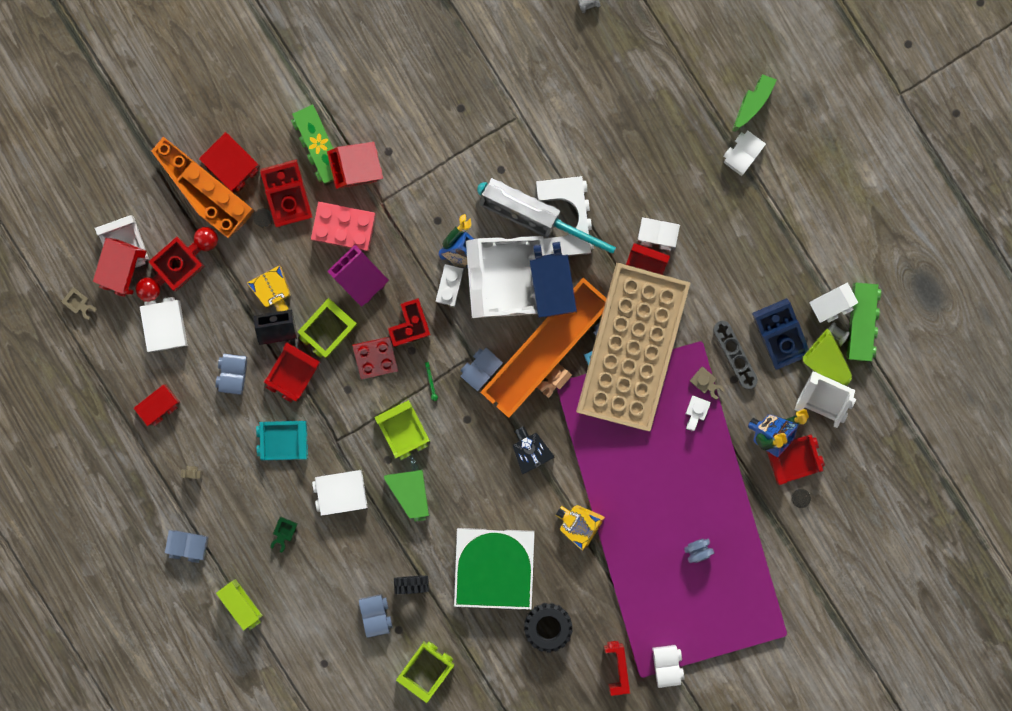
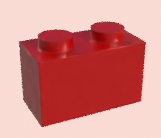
M163 384L135 406L134 410L147 426L153 425L155 427L163 421L162 417L166 413L170 415L178 409L177 405L180 401L169 387Z

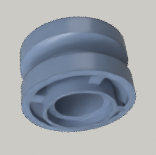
M709 538L694 541L684 548L685 553H690L688 557L689 563L703 561L714 554L713 548H708L710 544Z

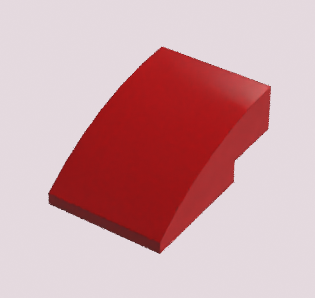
M297 159L260 169L275 227L313 218Z

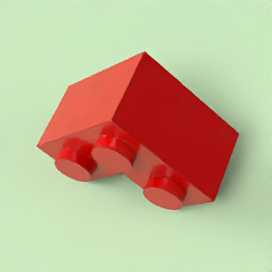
M419 298L400 304L406 323L388 328L393 347L431 336Z

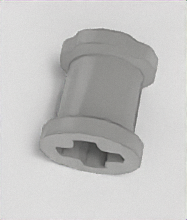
M577 0L582 13L595 6L601 7L599 0Z
M835 322L829 327L835 341L841 347L850 332L843 331L836 326Z

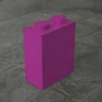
M356 245L327 271L361 307L368 303L389 281Z

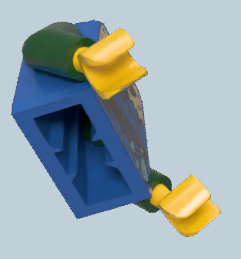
M465 214L459 217L460 225L458 227L455 226L443 240L442 249L439 250V257L442 260L447 259L452 265L459 268H468L466 241L474 239L466 231L462 232V230H468L471 227V218L465 222Z
M802 409L796 413V416L787 419L768 415L761 422L752 418L748 428L756 431L754 443L759 445L762 450H766L779 457L795 439L798 424H805L809 415L807 410Z

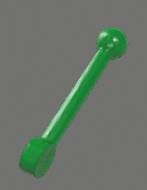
M425 362L432 393L431 400L437 401L438 395L435 393L429 362Z

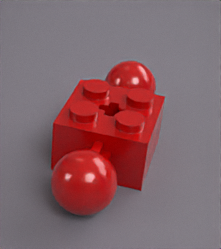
M210 227L199 228L194 234V242L189 247L181 238H174L148 261L158 274L153 278H143L137 283V296L145 302L154 301L160 294V286L165 282L173 291L177 292L205 267L196 255L201 250L210 251L216 247L218 243L216 231ZM175 260L181 261L179 268H173Z

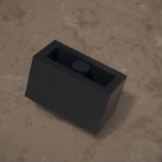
M292 310L254 316L255 332L259 345L297 339L296 324Z

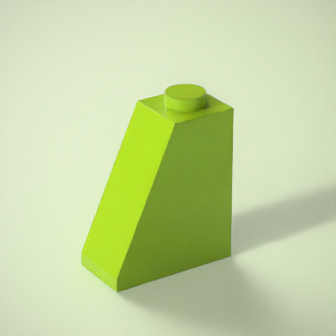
M827 328L805 353L803 361L818 374L847 386L852 379L850 368L831 331Z

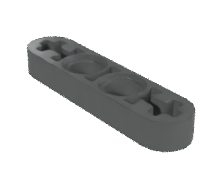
M726 321L717 322L713 328L714 334L740 385L745 389L754 388L758 381L757 376L730 324ZM720 324L727 326L725 333L727 336L731 334L732 338L722 342L721 338L725 337L722 332H717ZM728 341L736 343L735 351H727L726 343ZM737 358H742L745 361L744 368L738 369L735 367L734 362ZM747 368H749L750 372L746 373L748 377H753L754 379L751 381V386H749V384H744L743 381H745L746 378L744 374L740 376L739 372H743Z

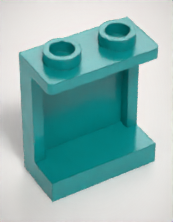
M307 421L259 422L260 426H256V436L260 437V445H257V456H260V460L308 459Z

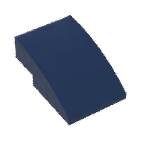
M787 298L752 313L775 370L803 359L809 348L792 305Z

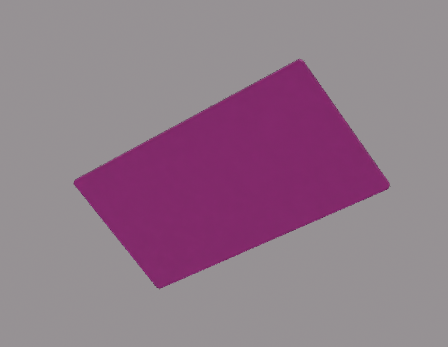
M701 341L672 349L650 431L577 413L576 410L586 374L570 378L560 390L557 388L591 509L593 512L605 517L598 529V533L640 677L655 674L652 649L655 647L676 645L677 649L681 650L682 661H679V667L787 635L717 389H715L714 394L718 399H714L711 397L709 390L703 393L690 382L691 378L701 367H704L712 374L705 347ZM692 396L711 402L704 421L698 419L695 431L686 429L691 416L685 413ZM709 538L710 544L708 548H713L714 554L703 561L689 563L688 557L690 553H685L684 548L694 541Z

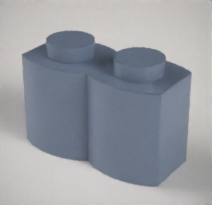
M480 348L473 356L475 360L472 364L467 363L460 370L463 373L460 377L477 392L503 364L487 348L484 350Z
M223 354V358L219 357L218 369H221V374L217 376L215 385L218 388V392L243 395L248 357Z
M169 530L165 553L169 554V558L180 559L183 556L188 557L190 562L199 563L200 560L205 559L208 536Z
M382 594L359 599L366 637L390 633L389 628H393L391 617L386 615V609H389L387 598H383Z

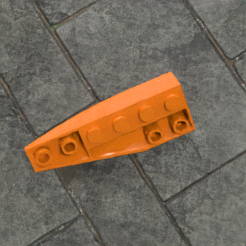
M164 136L152 149L151 152L195 211L228 239L255 212L254 209Z

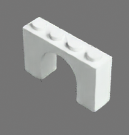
M582 176L536 181L538 201L564 200L569 202L578 213L576 229L589 234L588 230H592L591 219H587L586 211H590L589 200H585L584 192H587V183L582 180ZM571 234L544 239L545 255L554 254L552 245L554 242H560L562 255L590 254L591 249H594V245Z

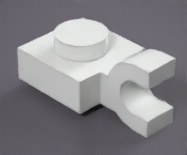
M695 396L691 397L685 413L691 416L686 429L695 431L698 419L704 421L711 402Z

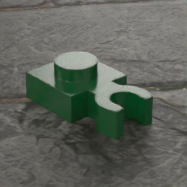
M280 516L273 535L278 537L272 541L270 548L273 549L276 543H280V552L282 553L286 548L285 540H292L298 523Z

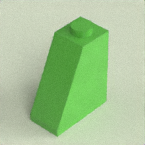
M423 470L384 475L385 481L410 519L414 518V522L426 520L425 516H429Z

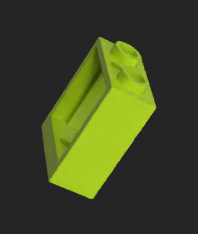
M328 298L299 329L298 333L300 336L298 338L306 345L310 343L314 347L313 352L320 358L323 356L328 358L358 324ZM328 307L348 327L325 351L306 333V330Z
M236 579L216 592L243 631L246 628L251 630L261 623L259 619L263 615Z
M423 641L396 678L397 682L426 703L454 667L452 662L454 659L446 653L443 655L437 651L438 647L430 641L428 643ZM424 649L447 665L428 692L406 676V673Z

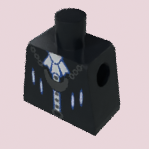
M524 426L514 431L519 442L513 444V449L522 474L555 458L537 433L529 436Z

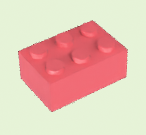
M318 201L311 240L346 248H352L356 245L361 251L369 252L376 213Z

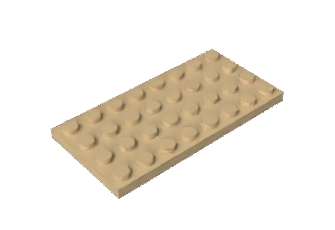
M616 263L576 410L577 413L646 431L651 430L690 282Z

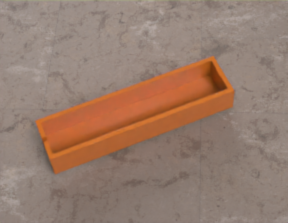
M582 278L573 288L577 312L547 317L480 392L491 403L497 402L498 405L496 407L508 418L603 314L607 298L586 279Z

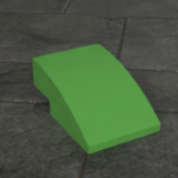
M762 74L758 79L754 92L747 91L732 131H738L756 115L771 94L777 79Z

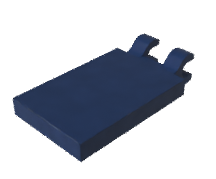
M560 242L552 243L554 254L543 256L541 245L533 246L535 260H530V267L539 318L577 312L568 254L562 255Z

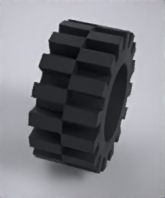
M426 575L394 578L395 594L429 592V581Z

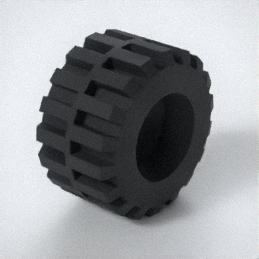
M542 603L530 610L525 619L524 631L532 647L537 648L541 652L551 653V651L556 652L560 648H564L566 643L570 641L573 625L568 612L560 605ZM546 616L554 617L560 624L559 633L551 639L541 637L537 631L539 620Z

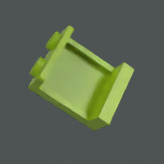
M410 400L374 417L395 459L400 457L403 460L411 455L410 451L414 449L420 451L428 447L427 443L430 442V439Z

